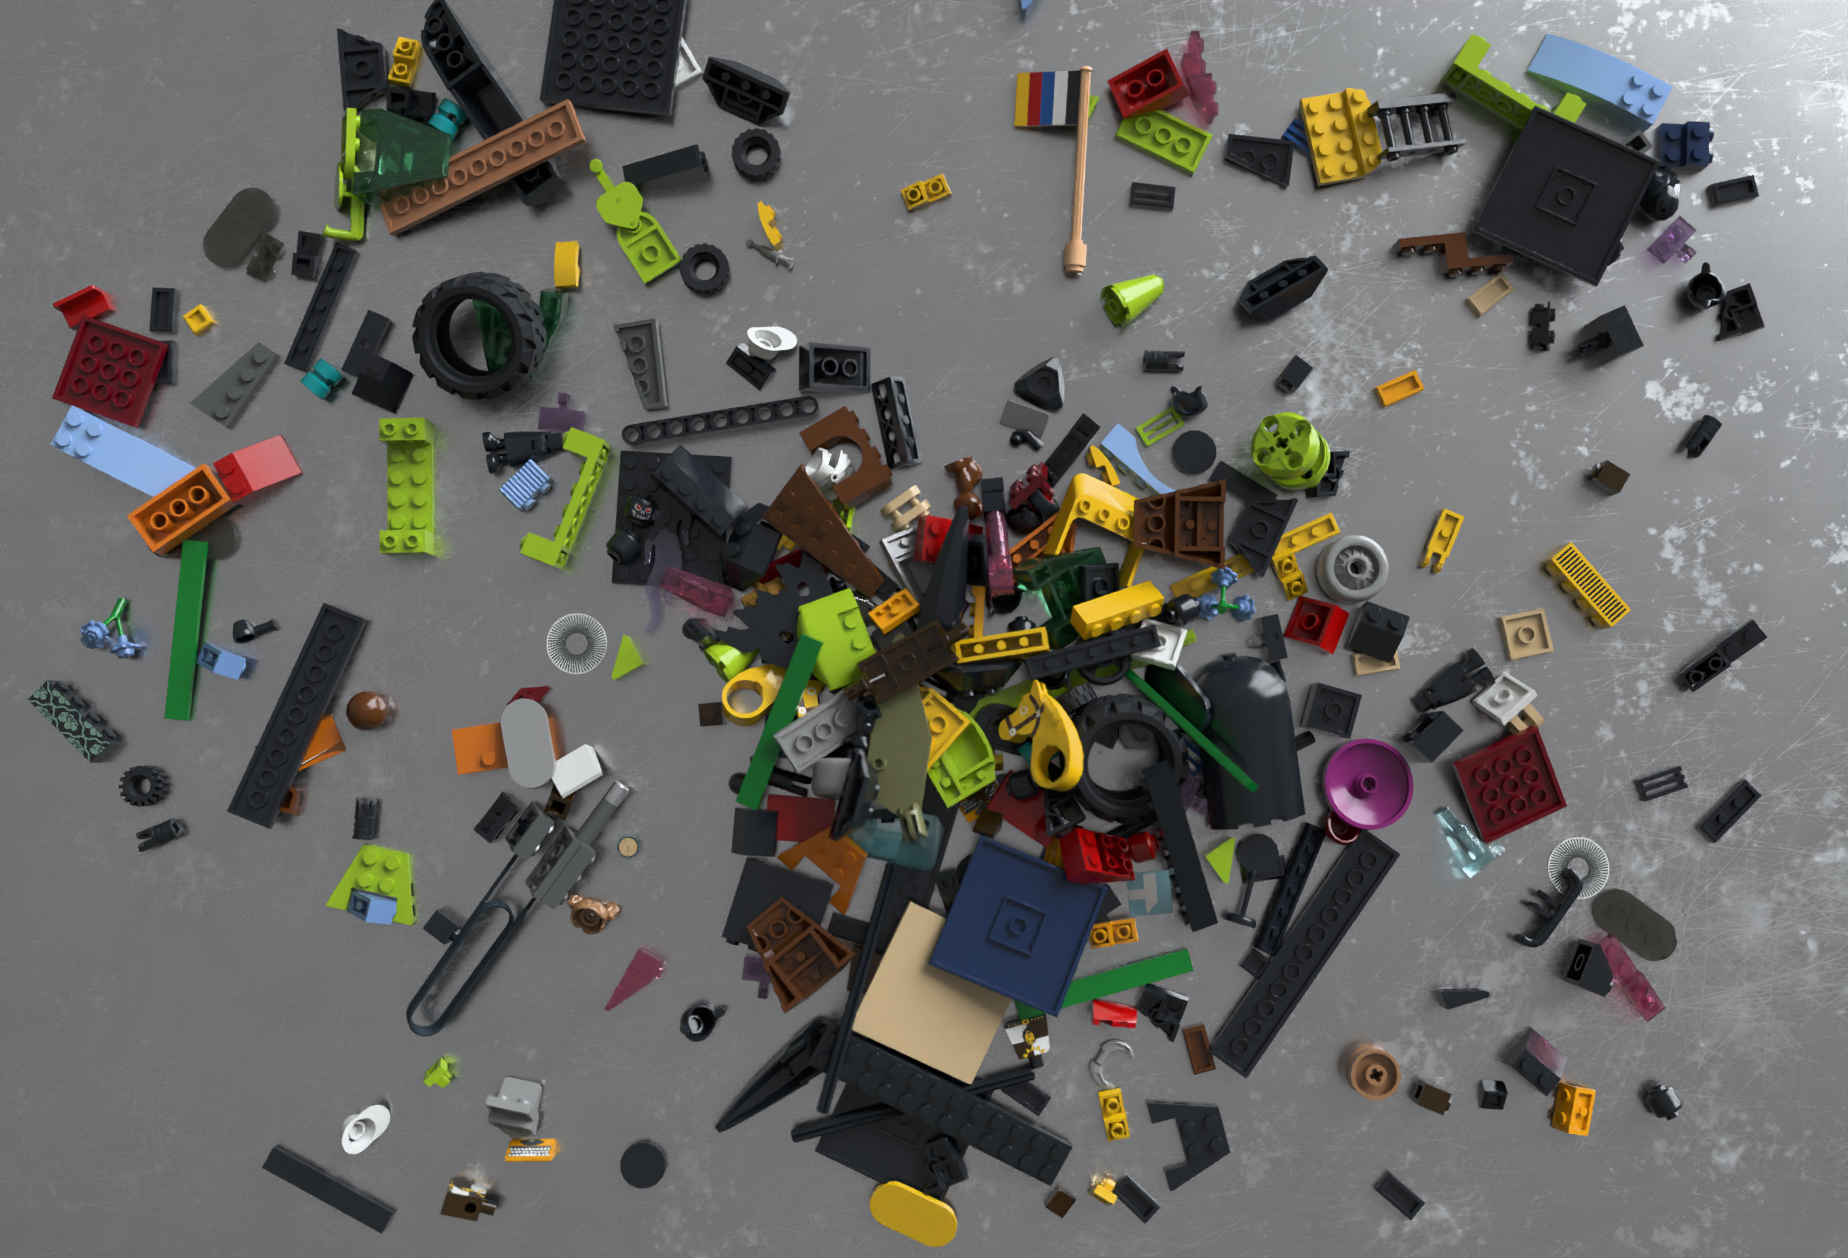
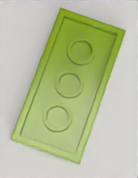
M1158 109L1131 118H1123L1114 138L1193 176L1213 135Z

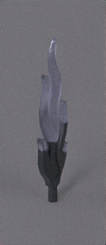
M667 492L656 503L652 520H655L661 512L663 513L650 530L645 542V564L648 565L650 563L652 546L654 544L656 551L654 567L646 584V594L651 610V618L645 630L646 633H649L654 628L660 615L659 587L664 574L668 570L669 578L666 583L664 598L666 604L670 605V595L681 572L682 554L677 537V526L680 520L682 521L683 543L685 546L689 544L688 537L692 515Z

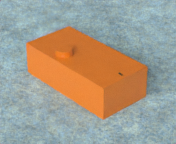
M203 463L128 514L127 517L152 552L163 556L182 543L183 540L188 539L236 506L237 503L233 502L226 487L213 468Z
M501 722L452 730L458 775L508 768Z

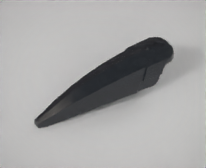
M959 506L947 531L931 574L923 607L918 616L916 631L935 620L940 622L943 630L946 632L962 624L966 599L969 513L966 506Z
M824 1019L815 1020L798 1033L736 1097L716 1123L715 1128L721 1133L747 1120L805 1086L811 1079L821 1074L822 1071L808 1065V1060L829 1022Z

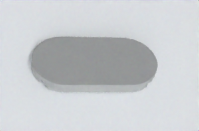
M518 699L511 702L504 709L501 716V730L508 768L512 779L518 785L528 789H537L545 786L556 770V760L548 718L544 708L534 700Z

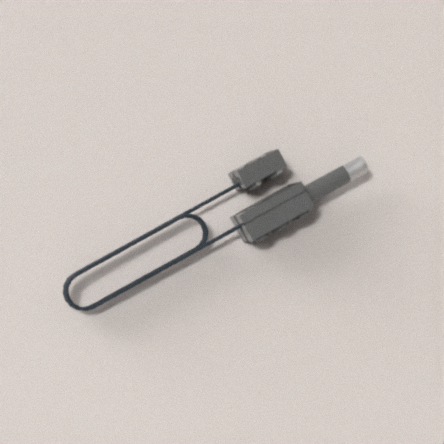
M614 781L577 833L566 826L562 829L525 880L527 887L530 888L529 891L532 899L514 922L511 908L506 903L499 900L486 901L518 856L528 861L530 856H534L538 852L544 837L547 838L553 831L554 822L550 815L543 813L544 808L531 801L505 837L507 843L510 844L511 851L515 853L409 1003L406 1017L410 1029L416 1035L423 1037L432 1036L444 1028L536 899L554 910L558 905H562L565 902L568 891L572 886L578 884L581 879V873L593 863L596 853L591 847V843L629 792L625 785L619 781ZM493 907L505 909L509 913V921L440 1018L429 1026L416 1025L412 1021L414 1011L482 914Z

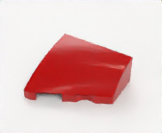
M1101 999L1091 1000V1023L1093 1025H1099L1101 1022L1112 1027L1136 1028V1006Z

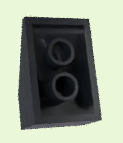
M812 342L799 346V391L871 392V348Z

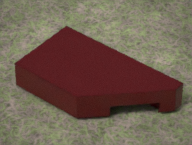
M550 686L520 688L506 706L515 700L524 698L534 700L539 704L552 688Z

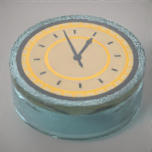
M631 835L622 837L617 843V851L623 858L635 857L641 848L639 840Z

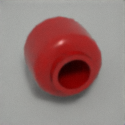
M1144 831L1128 837L1127 844L1130 857L1135 863H1143L1156 858V853L1159 852V845L1155 835Z

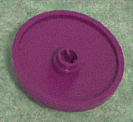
M1375 739L1355 740L1337 749L1329 758L1322 779L1324 797L1331 811L1342 822L1362 830L1381 829L1395 823L1404 815L1413 796V777L1405 758L1391 745Z

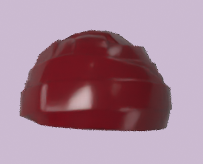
M1332 811L1325 819V834L1335 844H1351L1358 838L1360 829L1342 822Z

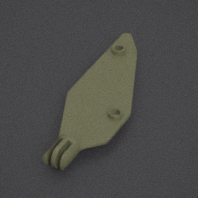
M902 633L897 634L893 643L904 638L905 635ZM918 683L881 704H876L882 716L876 719L867 758L878 777L877 783L880 784L879 792L876 796L877 801L899 817L906 844L911 843L912 839L914 841L920 840L921 836L922 838L928 837L921 807L932 736Z

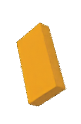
M1416 369L1374 388L1383 409L1425 390Z

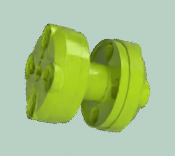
M1283 412L1268 415L1262 419L1253 435L1251 453L1254 463L1265 474L1269 475L1276 484L1285 489L1302 490L1315 487L1328 469L1330 449L1327 441L1306 418L1299 414ZM1277 424L1276 430L1269 432L1270 427ZM1308 471H1313L1309 479H1304V475Z

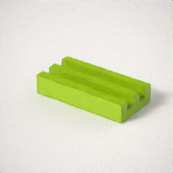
M1172 406L1139 425L1135 430L1147 448L1183 427L1185 423ZM1173 413L1174 416L1146 433L1143 432V429ZM1178 421V424L1148 440V436L1172 422Z

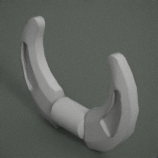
M1109 1040L1100 1046L1102 1049L1095 1060H1091L1089 1072L1092 1080L1099 1087L1115 1089L1116 1086L1104 1079L1103 1067L1101 1065L1109 1054L1124 1052L1131 1059H1135V1055L1127 1043L1120 1040Z

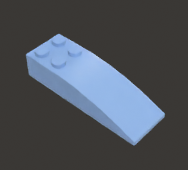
M1549 33L1546 34L1526 71L1565 93L1569 92L1570 94L1578 95L1587 105L1636 131L1640 129L1642 133L1654 124L1673 86L1612 55Z
M73 405L50 444L152 497H155L196 469L194 466Z

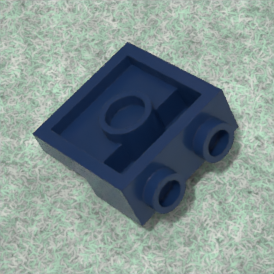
M1687 121L1685 124H1660L1658 129V160L1661 162L1658 168L1702 171L1709 166L1714 156L1713 150H1709V142L1714 137V130L1710 129V122Z

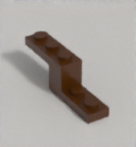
M1466 232L1400 238L1394 244V252L1402 253L1404 256L1415 254L1416 251H1424V253L1439 251L1441 275L1449 274V277L1461 276L1465 272H1471V275H1478L1484 273L1485 270H1493L1494 273L1503 272L1514 263L1513 254L1469 258Z

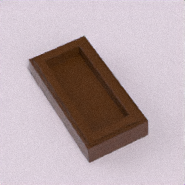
M1199 1024L1181 1029L1193 1074L1197 1075L1215 1070L1216 1066L1213 1055L1208 1052L1210 1044L1205 1025Z

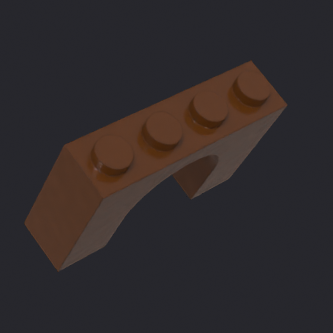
M843 406L799 432L812 456L818 447L828 450L835 445L843 443L854 445L862 451L863 459L859 469L853 475L832 487L847 512L893 485L890 479L893 474L887 464H881L879 459L882 457L876 446L871 448L868 443L871 439L864 428L860 430L857 423L860 421L853 410L849 412L847 407Z

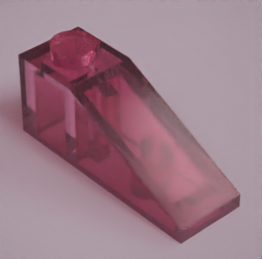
M670 566L667 567L660 583V587L704 611L724 618L733 600L731 587Z
M640 947L604 1010L610 1011L651 983L655 978L659 979L666 968L662 966L665 959L644 947Z

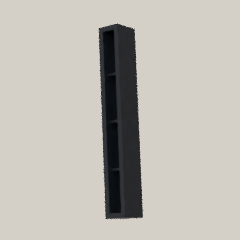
M1167 761L1141 769L1140 772L1143 779H1140L1139 782L1143 792H1147L1148 798L1145 799L1149 812L1154 814V818L1151 821L1155 831H1159L1160 837L1157 838L1161 851L1165 850L1166 856L1163 857V861L1167 870L1170 869L1172 873L1168 877L1173 889L1176 888L1177 890L1174 896L1178 906H1182L1183 912H1180L1183 924L1189 925L1192 932L1217 924L1218 920L1174 772Z

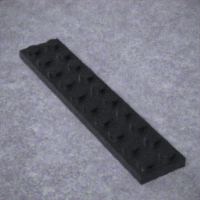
M323 603L227 812L272 829L367 620Z

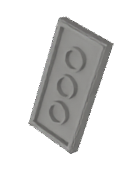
M841 690L773 735L797 774L842 746L843 739L856 731V702L859 698L856 697L849 701L846 697L852 692L845 694L844 690Z

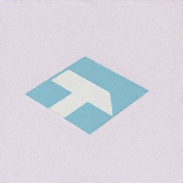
M1169 870L1134 873L1136 879L1134 881H1127L1130 917L1173 913L1171 886L1168 877Z

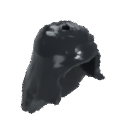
M1665 167L1657 168L1639 203L1643 213L1654 221H1665L1672 217L1679 205L1680 180L1677 179L1678 175L1669 169L1666 170Z

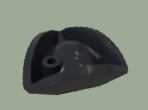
M1055 357L1036 365L1022 375L1014 384L1017 393L1035 406L1049 410H1058L1063 407L1065 397L1064 378L1060 361Z

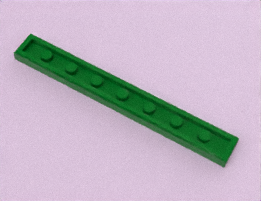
M183 540L164 719L190 720L209 542Z
M804 633L801 634L735 802L753 810H758L781 752V748L773 735L793 722L824 644L823 641Z
M1131 668L1125 676L1251 793H1254L1259 788L1255 782Z
M1180 949L1072 980L1061 1009L1194 971L1188 949ZM1014 1000L1019 1020L1044 1014L1040 1010Z

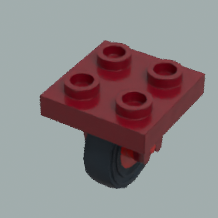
M1041 461L1038 465L1033 464L1026 471L1027 475L1022 480L1017 479L1010 486L1008 504L1015 510L1024 502L1035 513L1040 510L1051 518L1060 510V507L1053 498L1055 491L1046 482L1048 467Z

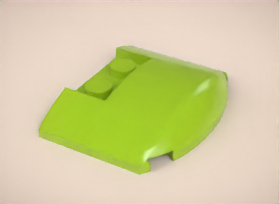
M848 588L799 606L797 620L798 640L801 634L804 633L824 642L812 672L814 676L828 686L827 689L830 691L859 681L862 674L857 663L875 654L876 651L851 589Z
M958 708L956 709L971 721V724L927 772L947 808L952 807L996 781L995 759L989 741L976 721L968 713Z

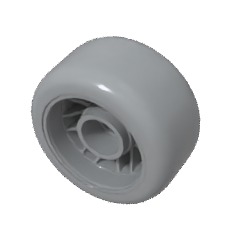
M1360 535L1345 536L1330 543L1321 553L1317 563V578L1321 588L1332 599L1346 604L1360 603L1376 596L1386 584L1389 574V564L1383 549L1375 541ZM1352 563H1355L1358 567L1359 572L1357 575L1353 574L1350 570Z
M822 758L814 763L812 775L813 794L817 797L839 801L850 759Z

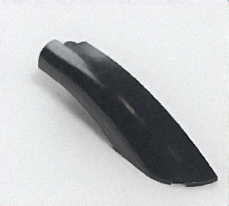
M434 0L424 16L426 21L424 30H421L423 49L447 90L450 91L483 140L528 119L495 68L446 0ZM553 158L509 180L522 202L527 206H538L552 199L550 194L566 183Z

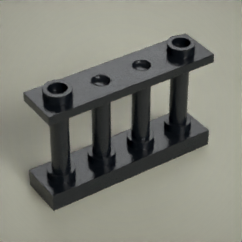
M1455 92L1377 100L1368 107V117H1378V119H1381L1387 149L1377 155V159H1387L1388 162H1391L1401 157L1436 153L1451 155L1457 153L1458 149L1466 144V140H1453L1447 110L1450 105L1457 101ZM1429 111H1435L1439 115L1444 138L1442 142H1434L1428 115ZM1410 113L1419 115L1425 140L1424 144H1415L1409 118ZM1397 115V117H1400L1406 146L1396 147L1389 116Z

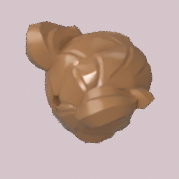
M571 895L567 900L570 909H572L570 918L572 925L576 928H582L586 934L591 935L601 932L607 920H614L615 916L619 913V907L614 903H608L603 906L599 901L583 899L578 895Z

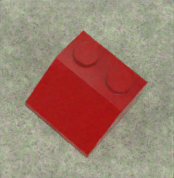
M1299 596L1283 637L1314 650L1334 655L1350 613L1335 604Z

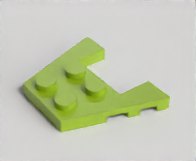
M363 844L327 901L326 906L345 911L348 910L352 890L357 888L396 897V915L392 921L410 926L414 925L415 916H413L412 905L414 903L413 896L411 895L410 854Z

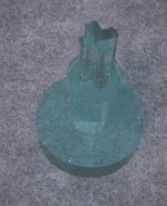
M1448 807L1438 813V816L1452 831L1449 835L1457 841L1472 859L1462 869L1469 878L1482 871L1506 851L1499 841L1486 848L1470 830L1469 825L1466 822L1462 824Z

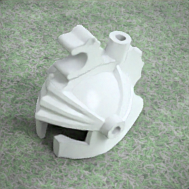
M818 447L805 469L812 481H815L825 499L832 502L838 498L832 487L853 475L855 467L849 466L851 460L847 458V454H843L842 450L832 455L828 453V450Z

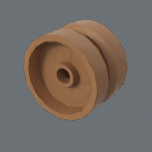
M1370 1044L1360 1045L1351 1050L1345 1058L1343 1066L1345 1080L1352 1089L1366 1099L1375 1101L1386 1099L1394 1094L1398 1088L1401 1079L1399 1064L1393 1056L1380 1047Z

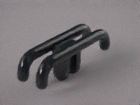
M1564 868L1562 870V874L1568 879L1569 885L1558 902L1540 889L1537 890L1535 894L1540 899L1546 901L1553 909L1548 912L1535 902L1530 901L1527 904L1531 909L1543 916L1545 920L1532 937L1517 934L1515 940L1519 944L1536 948L1547 941L1582 891L1583 880L1573 868Z

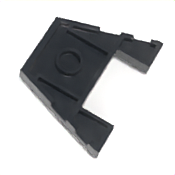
M1146 1102L1152 1124L1173 1118L1176 1121L1186 1163L1164 1169L1170 1191H1174L1231 1153L1218 1106Z

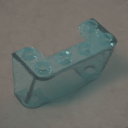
M922 813L923 820H927L930 825L925 826L928 837L922 838L921 836L920 840L914 841L912 839L911 843L906 844L902 832L876 827L877 819H872L871 816L870 820L867 819L864 826L848 834V837L867 852V857L920 870H928L936 863L944 827L938 817Z

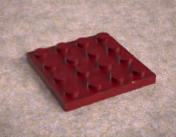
M83 315L52 399L138 428L169 345Z
M1535 725L1452 763L1481 840L1485 844L1567 807L1539 729Z

